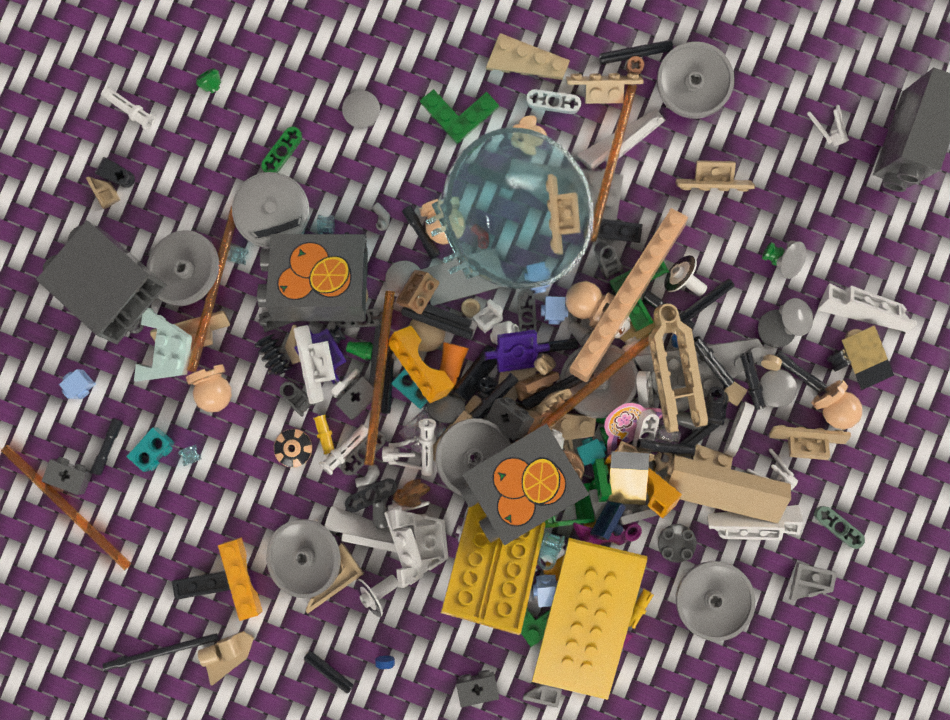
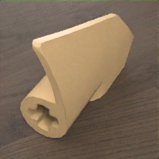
M243 631L218 641L217 644L198 650L199 662L203 667L206 666L210 685H214L248 658L254 637Z

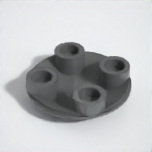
M779 310L769 311L760 318L758 333L765 345L780 348L792 342L795 335H789L785 332V326Z
M449 393L446 397L435 402H428L427 411L429 418L435 420V422L453 424L461 413L465 411V404L461 398Z
M673 524L663 529L659 535L658 549L661 555L668 561L679 563L690 560L696 550V537L687 526Z

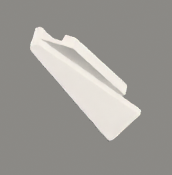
M653 110L579 153L578 158L588 170H594L603 161H606L610 166L666 120L658 110Z
M829 284L818 306V310L904 332H909L917 325L916 320L909 319L905 314L907 309L903 304L850 286L846 292Z
M798 505L787 506L779 523L733 512L711 513L707 515L709 528L718 531L719 536L723 539L782 540L783 533L800 535L803 525L802 514Z
M335 506L330 508L324 527L330 531L343 533L341 541L397 552L389 527L376 528L372 520Z

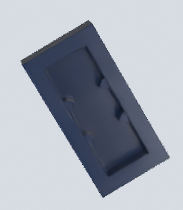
M607 501L590 535L593 538L607 541L612 533L615 536H619L623 532V527L618 521L626 507L622 503Z

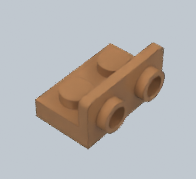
M414 270L395 302L400 306L411 308L417 314H422L437 289L439 281L428 272Z
M550 371L546 375L537 373L520 380L515 385L518 399L523 401L553 385V382L560 379L558 372Z

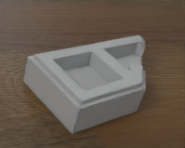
M540 684L524 694L523 700L558 708L562 689Z

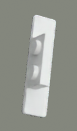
M308 325L294 328L307 396L309 403L314 404L324 400L321 382L335 379L328 341L312 344Z
M397 505L390 510L402 511V508L400 505ZM388 510L385 512V517L402 568L420 567L423 563L412 529L408 528V526L392 528L391 512ZM422 574L420 578H418L417 580H413L408 584L412 585L413 583L421 579L424 575Z

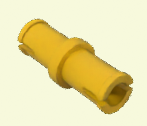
M325 414L313 418L318 431L317 438H320L324 455L331 453V450L335 449L331 438L332 431H329Z
M644 588L635 603L629 626H632L634 629L641 616L647 612L646 608L652 597H654L653 593Z

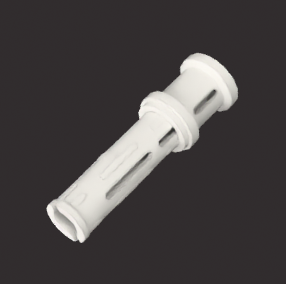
M108 86L102 90L101 95L103 98L127 113L130 120L141 124L143 129L148 130L155 123L156 117L153 114L149 115L140 105L132 104Z
M422 419L419 421V428L421 429L419 442L422 444L421 474L424 476H431L434 472L433 444L436 441V436L434 435L436 422L432 419Z
M361 424L337 450L332 449L331 454L323 462L320 461L319 465L329 475H332L333 470L340 463L343 464L345 462V457L370 434V431Z

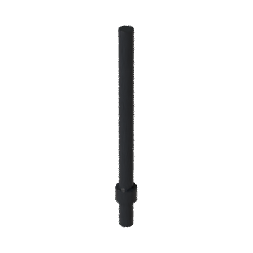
M215 633L128 657L124 655L118 657L117 660L103 663V670L106 671L117 667L121 669L136 662L216 642L219 640L218 634Z

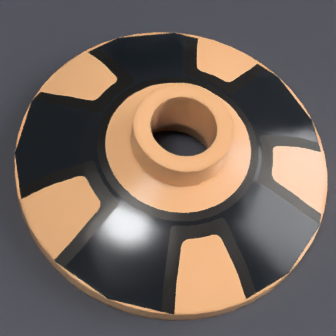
M289 429L277 437L274 443V453L281 464L287 467H298L306 463L310 458L312 442L303 431ZM290 445L295 446L294 452L289 451Z

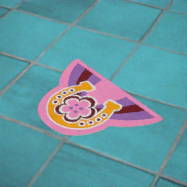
M626 403L613 410L606 418L604 424L605 431L609 436L607 441L608 455H611L612 451L619 447L621 441L630 443L634 439L639 416L644 410H654L659 419L662 417V410L660 408H643L636 403Z

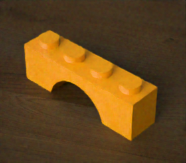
M409 326L395 331L387 344L416 383L423 396L429 403L446 397L454 388V384L444 371L432 369L421 360L418 354V346L422 340L413 327Z
M611 455L607 457L604 465L608 466L609 475L611 469ZM650 468L648 469L647 493L649 502L647 506L661 518H664L677 505L682 494L662 479L660 475Z
M242 537L218 545L239 621L258 616L263 610L258 593L254 590L248 575L247 554Z

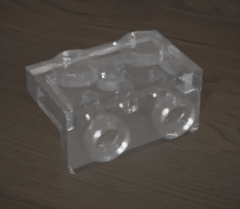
M427 407L398 432L418 454L422 452V444L419 442V436L421 435L419 421L430 419ZM436 422V427L434 428L436 438L446 429L441 422Z

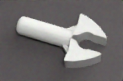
M355 368L342 381H339L330 393L337 398L360 375V370Z

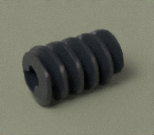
M271 334L257 341L254 346L255 348H261L258 351L259 355H264L261 360L263 362L268 361L265 364V368H272L268 374L275 375L274 377L291 370L293 367L286 366L289 359H282L286 353H279L282 345L276 346L275 344L279 339H272L275 334Z

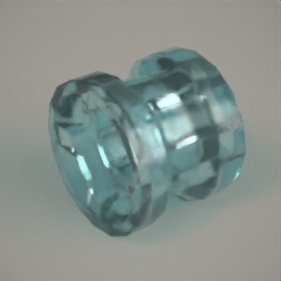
M318 215V234H323L324 232L334 234V215H329L328 217Z
M230 246L229 250L231 253L227 257V261L246 265L245 257L248 255L249 250Z
M197 445L187 447L178 452L179 456L183 459V466L202 459L201 455L197 453Z

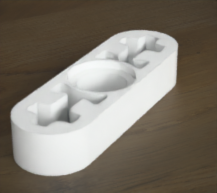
M534 89L527 94L526 98L527 105L532 109L575 114L581 106L580 98L572 94ZM534 95H537V99H540L536 103H533V100L530 99ZM543 96H546L545 105H542L543 101H541ZM551 97H555L559 100V104L555 107L550 106L548 100ZM562 99H565L564 103H570L573 100L577 106L571 109L569 104H564V108H561Z
M639 371L636 379L639 405L643 408H655L651 373L649 371Z
M747 402L742 404L724 447V454L732 457L736 455L753 414L754 405Z
M647 409L640 414L632 443L633 446L636 447L638 439H655L659 417L654 410ZM649 432L647 437L641 438L643 433Z

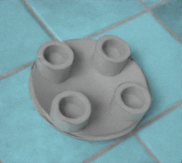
M359 90L346 97L343 102L342 112L345 120L350 125L358 128L371 127L379 116L380 105L372 93Z
M790 241L783 256L778 258L777 267L780 268L785 278L791 279L795 277L803 268L806 260L805 245L799 241Z
M410 261L394 263L386 273L385 281L388 290L398 297L414 270L421 271V269Z
M793 298L779 308L787 334L803 336L811 330L813 314L806 302Z
M782 369L778 371L770 370L760 379L759 383L763 387L762 394L766 404L772 407H784L795 398L797 384L789 372Z

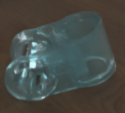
M546 530L538 556V565L542 569L549 570L554 567L565 536L562 535L560 537ZM544 555H549L552 558V563L549 566L541 563V558Z

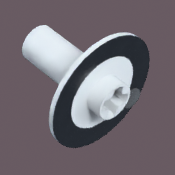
M691 255L684 256L669 269L664 281V287L667 291L674 292L686 286L697 296H701L706 292L707 285L693 275L697 265L695 257Z
M390 575L371 589L363 580L358 579L356 587L362 604L369 608L374 615L381 617L383 612L378 600L398 587L397 579Z

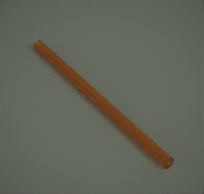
M628 84L587 235V240L591 242L597 240L637 89L635 84Z
M232 206L230 207L218 252V275L206 296L187 366V371L197 372L236 225L232 216Z
M385 291L364 465L374 466L395 296L394 291Z
M652 330L526 435L546 423L550 428L649 346L648 336Z
M6 445L1 450L19 470L124 571L130 567L132 563L50 484L42 482V477L9 445Z

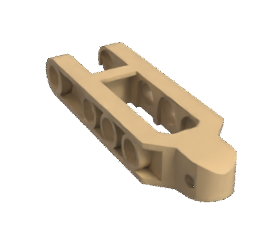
M662 304L654 311L656 326L648 336L665 429L668 433L679 431L675 399L686 396L688 397L694 426H706L708 417L692 329L680 321L678 310L674 305ZM671 332L677 336L686 386L673 390L671 389L669 378L671 372L668 371L666 361L667 352L664 350L662 339L664 334Z

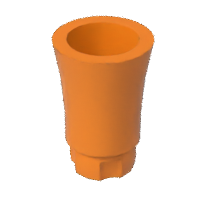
M443 342L439 370L444 371L455 386L469 348Z

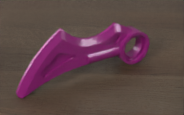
M636 522L622 525L623 532L619 536H615L612 533L607 541L593 538L590 535L592 527L573 523L574 529L581 541L598 545L604 542H613L620 546L627 541H636L642 534L641 526ZM631 527H635L634 532L628 535V530Z

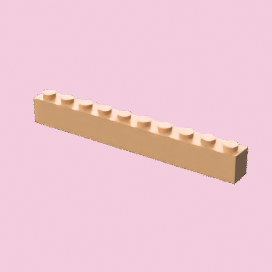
M673 208L669 210L570 367L572 375L587 383L686 226L687 216Z

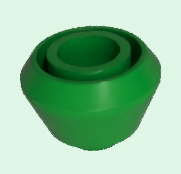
M214 68L205 71L196 78V85L205 92L210 91V93H214L220 89V74Z

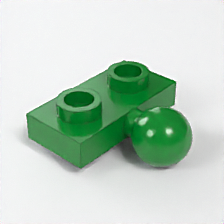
M603 458L595 459L592 465L595 479L590 483L591 490H597L598 502H606L612 494L611 484L607 483L606 477L608 476V466L604 465Z

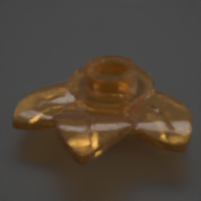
M414 479L407 482L403 488L397 490L393 495V500L400 506L417 507L421 505L420 497L429 492L431 488L427 484L421 483L420 479Z

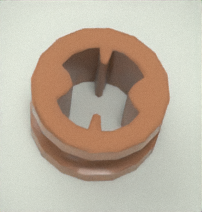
M638 56L631 57L626 65L627 72L640 74L644 68V61ZM631 63H633V64L638 63V64H639L638 68H640V69H637V68L632 69V68H631V67H632V64H631Z

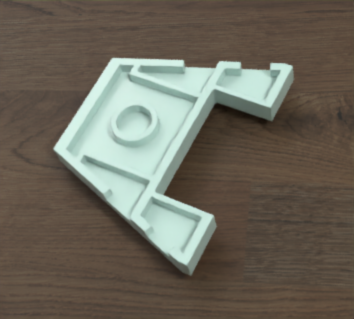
M148 308L143 313L141 325L157 329L152 366L136 364L134 381L187 375L192 336L175 324H170L166 321V318L157 315L151 308Z

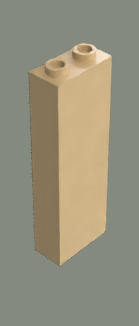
M675 456L673 462L668 464L667 476H663V479L682 494L680 500L774 523H779L791 500V484L679 456Z

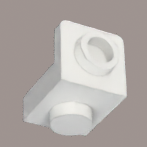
M491 299L487 301L488 306L473 316V321L484 333L503 321L501 306L497 302L494 303Z

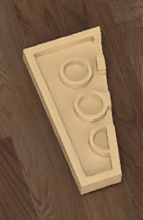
M500 33L486 70H500L506 73L515 72L521 73V75L530 74L538 75V77L563 80L570 60Z
M526 410L535 419L527 435L547 423L550 430L555 429L561 432L565 440L594 436L596 418L582 414L551 411L540 416L537 410Z

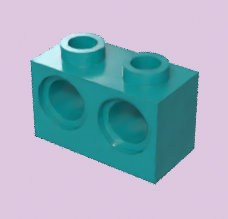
M404 369L391 384L419 409H422L428 400L418 397L417 391L419 388L414 381L410 386L404 385L403 378L409 375L406 369Z
M152 427L126 457L143 472L153 471L160 464L159 460L162 456L166 457L173 448L171 446L175 442L158 427ZM158 438L162 441V447L160 449H158L155 445V442ZM144 453L149 455L147 463L142 459Z

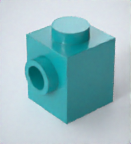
M586 438L581 441L582 445L575 447L584 466L590 463L593 465L595 459H601L606 456L604 452L607 449L603 441H599L598 438Z

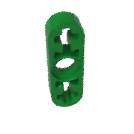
M289 127L284 131L262 161L261 167L264 172L278 173L302 141V134L298 128ZM296 132L297 139H291L289 134H295ZM284 140H286L287 143L289 142L290 145H292V146L289 147V146L284 142ZM279 147H286V155H277ZM273 155H274L278 160H280L279 163H278L277 160L275 161V159L273 158ZM274 162L273 165L275 169L268 170L267 164H272Z

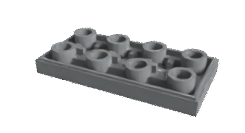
M495 249L421 269V271L428 272L439 281V285L430 299L432 306L505 287Z

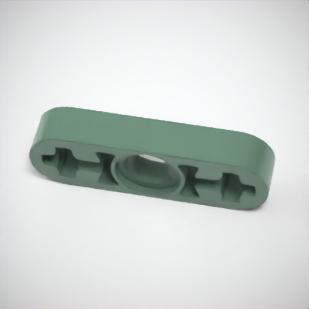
M826 506L816 508L814 512L815 519L847 546L859 549L864 545V535L834 510ZM821 511H827L826 515L833 520L830 522L828 519L822 518ZM837 522L844 524V530L840 533L835 531V524ZM849 533L852 536H857L858 543H852L853 540L846 535Z

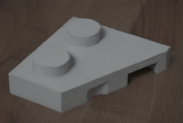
M797 563L789 599L796 601L804 597H813L821 593L833 592L837 572Z

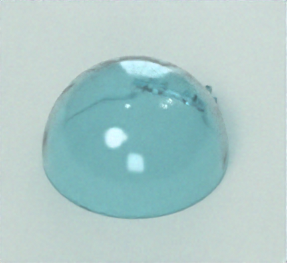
M502 128L482 135L463 150L449 170L441 200L432 204L436 215L425 220L427 225L439 220L442 227L432 230L431 235L433 237L444 232L454 252L443 258L444 262L448 263L454 258H457L459 262L458 266L448 270L450 275L462 269L466 279L478 276L501 287L531 289L543 287L560 280L582 259L592 235L594 208L586 177L580 166L566 149L550 137L533 130ZM548 174H553L557 177L558 195L577 193L581 233L562 235V255L555 254L550 246V240L553 237L552 231L549 228L551 212H549L547 207V201L550 200L549 192L546 190Z

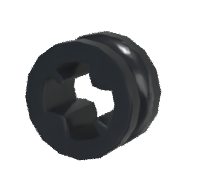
M338 325L335 326V329H329L338 344L342 339L346 340L344 333Z

